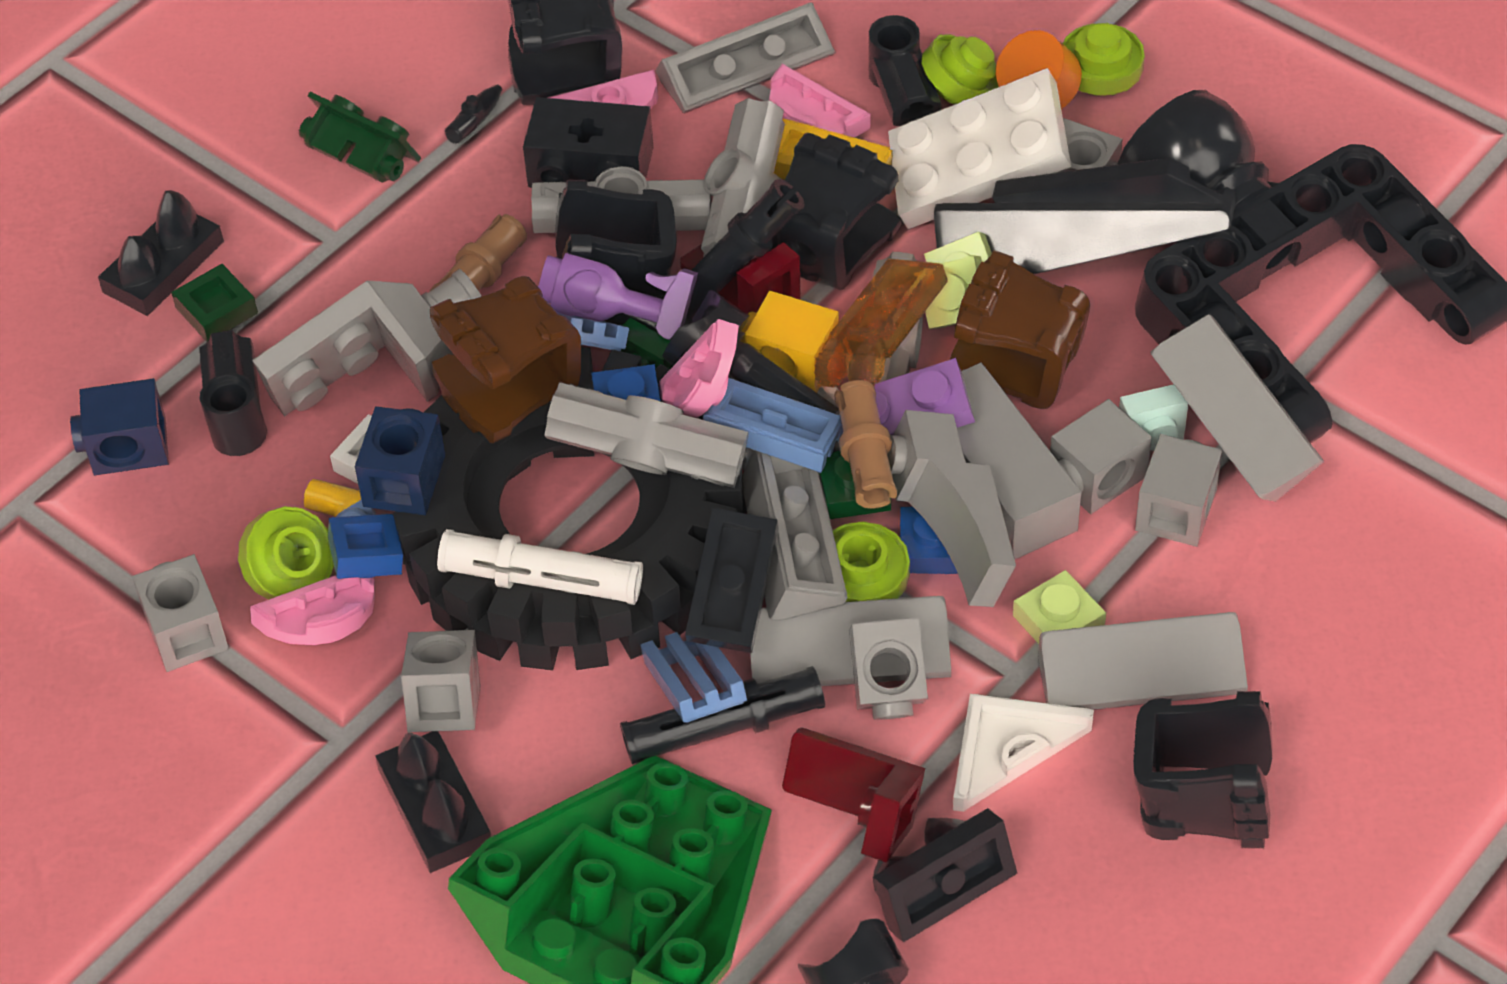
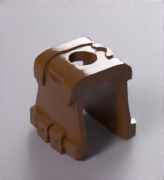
M994 250L985 262L980 263L961 301L954 332V338L958 339L951 353L950 360L956 358L961 371L982 362L1007 395L1021 398V402L1031 407L1048 409L1054 403L1069 363L1076 356L1082 343L1090 313L1089 298L1083 291L1073 286L1064 285V288L1032 274L1013 262L1014 256Z
M521 276L514 278L505 284L504 289L475 299L453 303L451 299H447L430 307L432 325L440 339L453 353L452 355L447 354L432 361L433 375L442 390V397L455 413L459 412L460 419L473 433L481 432L490 443H495L511 435L513 427L530 413L551 401L559 382L568 385L572 384L575 387L578 386L581 376V336L574 325L565 316L559 315L543 298L541 289L530 277Z

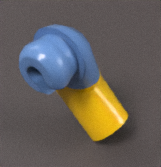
M312 479L305 490L304 507L308 510L334 517L377 515L374 508L363 507L360 490L318 479Z

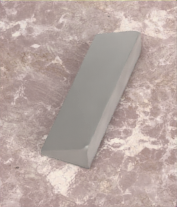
M810 2L662 59L655 71L660 82L683 113H686L770 80L781 64L795 70L831 56L835 51L813 3Z
M1206 315L1163 341L1150 352L1261 499L1276 502L1324 462L1212 315Z
M754 450L742 474L747 514L778 519L779 525L764 595L769 619H787L845 604L848 597L819 472Z
M943 596L845 602L843 605L781 620H770L767 608H762L753 653H750L752 679L754 678L757 684L797 673L813 666L821 686L854 684L849 629L852 623L920 617L926 679L951 677L945 598ZM882 653L871 660L870 672L875 682L906 680L907 669L902 659L891 653Z
M1235 612L1045 631L1039 637L1038 663L1046 703L1095 710L1142 705L1149 700L1170 698L1172 701L1237 695V691L1248 690L1241 629Z

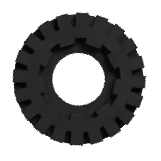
M581 347V376L577 387L593 390L591 348ZM611 350L602 371L642 366L641 356ZM662 364L655 369L658 389L659 381L670 370ZM441 395L424 411V413L438 414L445 450V458L427 514L393 512L403 552V564L406 565L409 583L421 605L430 602L432 617L437 624L445 631L466 630L467 628L468 630H475L477 652L499 661L511 644L517 642L521 667L545 670L554 669L559 646H573L576 670L609 666L607 641L619 638L630 659H634L642 655L640 647L642 643L653 640L657 648H660L659 622L662 621L679 635L686 631L712 508L744 513L742 467L735 488L728 486L723 487L702 479L697 480L671 471H667L666 475H659L624 466L633 476L638 486L640 502L637 514L629 528L618 539L597 551L587 554L643 563L642 583L635 605L624 601L567 593L560 590L514 583L510 589L497 587L495 579L450 571L440 572L437 562L443 533L446 532V529H451L459 533L502 540L505 534H510L502 522L499 510L501 494L509 480L530 467L531 460L540 455L553 451L554 458L594 456V451L550 440L544 436L551 401L530 413L513 427L511 435L495 443H490L481 432L473 433L460 419L459 412L455 413ZM704 414L699 416L697 419L703 420Z

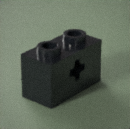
M536 97L523 144L528 187L532 188V183L566 182V180L595 182L602 172L621 166L633 168L641 172L646 178L654 148L650 106Z

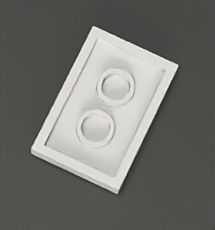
M1048 68L888 131L890 150H893L892 167L897 170L899 181L895 186L898 216L907 229L934 220L933 212L936 204L978 203L991 198L996 181L1057 173L1071 167L1057 82Z

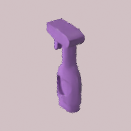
M565 253L563 259L550 255L547 256L538 287L542 291L543 298L548 303H551V306L557 313L587 318L598 322L605 321L616 314L624 313L657 323L656 329L658 334L670 340L678 328L682 327L685 323L698 272L684 268L678 274L661 276L654 272H649L646 275V281L667 292L664 299L629 290L625 287L616 271L605 264Z

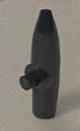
M497 84L485 89L477 96H467L466 101L461 105V112L445 129L447 139L454 144H458L474 131L496 106L502 92V87Z

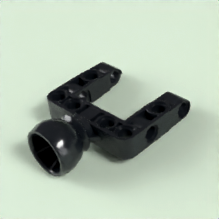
M1192 90L1175 97L1155 111L1136 130L1125 145L1117 165L1170 157L1188 166L1190 179L1214 191L1225 189L1227 186L1235 191L1236 203L1232 224L1228 230L1179 241L1159 252L1147 262L1135 303V315L1141 326L1158 344L1206 315H1212L1310 443L1322 437L1332 428L1331 412L1325 400L1282 354L1279 347L1236 302L1257 290L1261 280L1290 263L1296 267L1343 238H1346L1348 241L1354 239L1382 268L1380 274L1429 322L1434 319L1457 342L1464 345L1472 344L1507 322V282L1383 154L1372 147L1363 144H1350L1341 147L1280 183L1268 182L1269 169L1262 161L1254 162L1255 147L1253 137L1242 117L1226 101L1210 94L1207 90Z

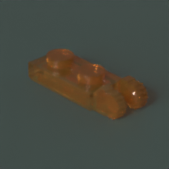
M888 258L830 332L832 337L822 348L823 351L819 353L814 365L815 380H818V384L834 388L838 387V384H841L842 379L848 377L849 381H868L873 386L875 383H878L884 375L886 358H891L948 282L943 264Z

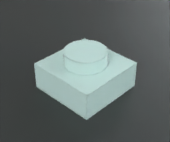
M1174 384L1120 397L1119 408L1152 437L1151 451L1155 450L1160 434L1184 440L1188 403Z

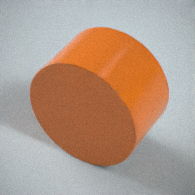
M1031 30L1017 35L1003 48L996 64V80L998 86L1001 87L1048 68L1057 82L1062 110L1077 94L1081 84L1082 70L1075 54L1056 37L1045 31Z

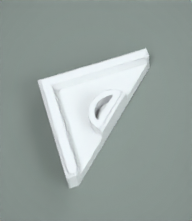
M970 693L953 797V811L964 812L1092 731L1094 709Z

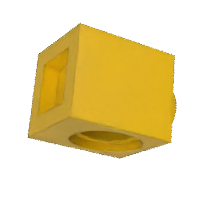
M769 291L758 312L751 311L749 313L750 317L742 330L745 335L741 342L752 345L762 352L764 357L818 393L839 354V311Z

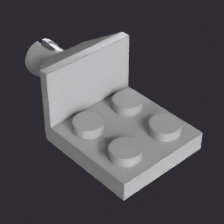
M461 269L452 273L450 278L436 288L422 295L410 283L365 281L252 361L270 398L284 416L294 409L304 411L317 404L327 394V386L346 373L352 376L364 371L377 359L379 355L377 351L384 346L428 402L438 394L440 389L433 375L432 361L447 354H453L440 339L432 325L430 307L447 299H451L453 303L475 299L482 295Z

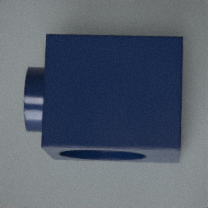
M154 378L79 389L80 415H74L70 418L72 440L77 453H87L94 476L169 465L166 417Z
M375 406L354 466L363 507L419 515L427 514L445 458L438 414L424 413L410 408L393 409Z

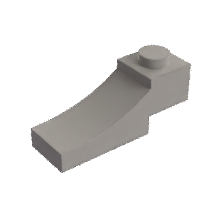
M905 410L894 435H890L892 449L888 453L893 481L897 487L896 501L909 502L935 532L957 570L969 606L994 607L1015 569L1016 563L991 467L986 464L965 462L954 414Z

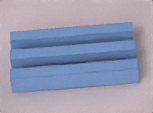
M558 313L565 316L578 330L581 336V345L617 351L626 348L628 327L606 321L598 322Z
M731 378L728 379L727 390L722 401L717 406L712 405L703 415V420L747 431L749 434L747 448L820 473L826 465L827 457H830L834 451L835 442H839V438L843 434L840 415Z
M677 632L665 636L667 647L660 650L653 640L640 644L646 667L683 722L687 723L747 701L743 680L719 647L683 641ZM695 656H699L705 666L708 668V670L710 671V673L715 678V680L724 692L718 694L717 688L712 683L708 675L705 673L701 665L698 663ZM679 663L692 686L703 698L702 700L692 702L691 696L670 665Z

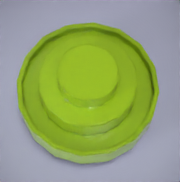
M1109 23L1088 24L1076 28L1064 39L1063 44L1075 54L1081 65L1082 78L1079 91L1096 96L1115 95L1129 90L1139 81L1144 68L1145 55L1143 44L1134 33L1124 27Z
M951 34L939 35L922 54V66L927 77L935 86L938 95L949 103L955 105L999 87L996 80L994 52L988 44L977 37L971 36L966 38Z
M283 506L259 514L246 526L239 541L238 562L243 577L255 593L268 600L327 579L334 568L327 527L316 515L303 508Z
M868 522L844 524L832 530L848 597L846 602L898 599L903 594L910 576V559L907 546L895 532L882 525Z

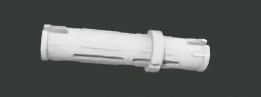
M446 529V532L442 535L437 562L440 572L450 571L495 579L497 587L510 589L514 583L560 590L567 593L624 601L631 605H635V602L638 600L643 575V563L639 561L629 562L582 554L575 551L521 543V538L516 535L505 534L502 540L459 533L451 529Z

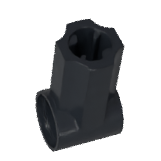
M889 15L876 20L869 29V78L875 86L880 88L893 125L902 126L942 110L937 90L927 77L922 66L920 33L916 23L907 17L899 15Z
M233 330L212 333L207 343L199 347L203 386L200 391L199 400L215 449L225 455L242 456L259 448L266 439L267 428L260 407L257 370L252 361L255 359L254 346L251 338L239 336Z

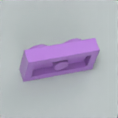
M956 358L873 384L876 390V403L881 425L888 429L890 435H894L905 410L954 414L957 428L975 422L963 375Z

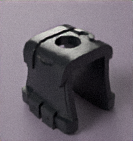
M508 0L512 20L508 41L509 63L514 93L521 97L522 105L534 104L536 97L547 98L620 79L622 38L620 27L615 18L614 0Z
M805 133L794 147V157L790 170L784 180L791 184L793 188L778 202V207H781L785 201L789 200L796 192H799L804 200L805 207L772 238L773 246L770 250L784 242L799 255L801 278L813 282L823 279L824 284L839 290L845 289L852 278V274L863 260L885 241H892L902 225L901 218L897 214L877 203L884 196L890 194L898 183L899 176L897 170L877 159V153L857 144L853 148L850 146L849 141L830 134L826 139H823L812 133Z
M566 180V187L562 193H559L555 225L557 258L563 259L565 253L605 264L616 271L625 287L629 290L661 299L667 292L649 284L646 281V275L649 272H654L661 276H669L675 259L677 236L674 208L670 197L662 191L653 189L643 190V194H632L588 186L587 180Z
M1237 691L1236 699L1192 705H1172V699L1159 698L1149 700L1140 708L1136 720L1133 764L1135 783L1141 796L1140 813L1146 834L1160 840H1178V836H1185V834L1210 835L1241 840V848L1265 847V839L1269 838L1270 808L1267 782L1264 776L1268 775L1272 762V725L1269 703L1262 701L1261 691ZM1164 767L1204 768L1205 770L1164 772Z

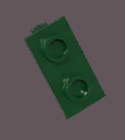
M309 92L307 97L318 107V110L313 118H305L299 128V135L304 139L307 147L341 162L353 144L355 147L346 163L379 182H386L387 180L396 181L401 176L404 169V162L402 161L404 156L418 163L421 160L420 155L406 141L409 136L408 131L399 124L383 116H380L377 122L363 117L364 112L362 109L339 95H334L332 100L329 101L313 92Z

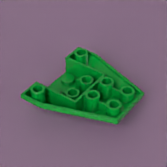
M651 756L488 838L449 877L448 890L502 970L530 984H717L731 967L772 810L658 756Z

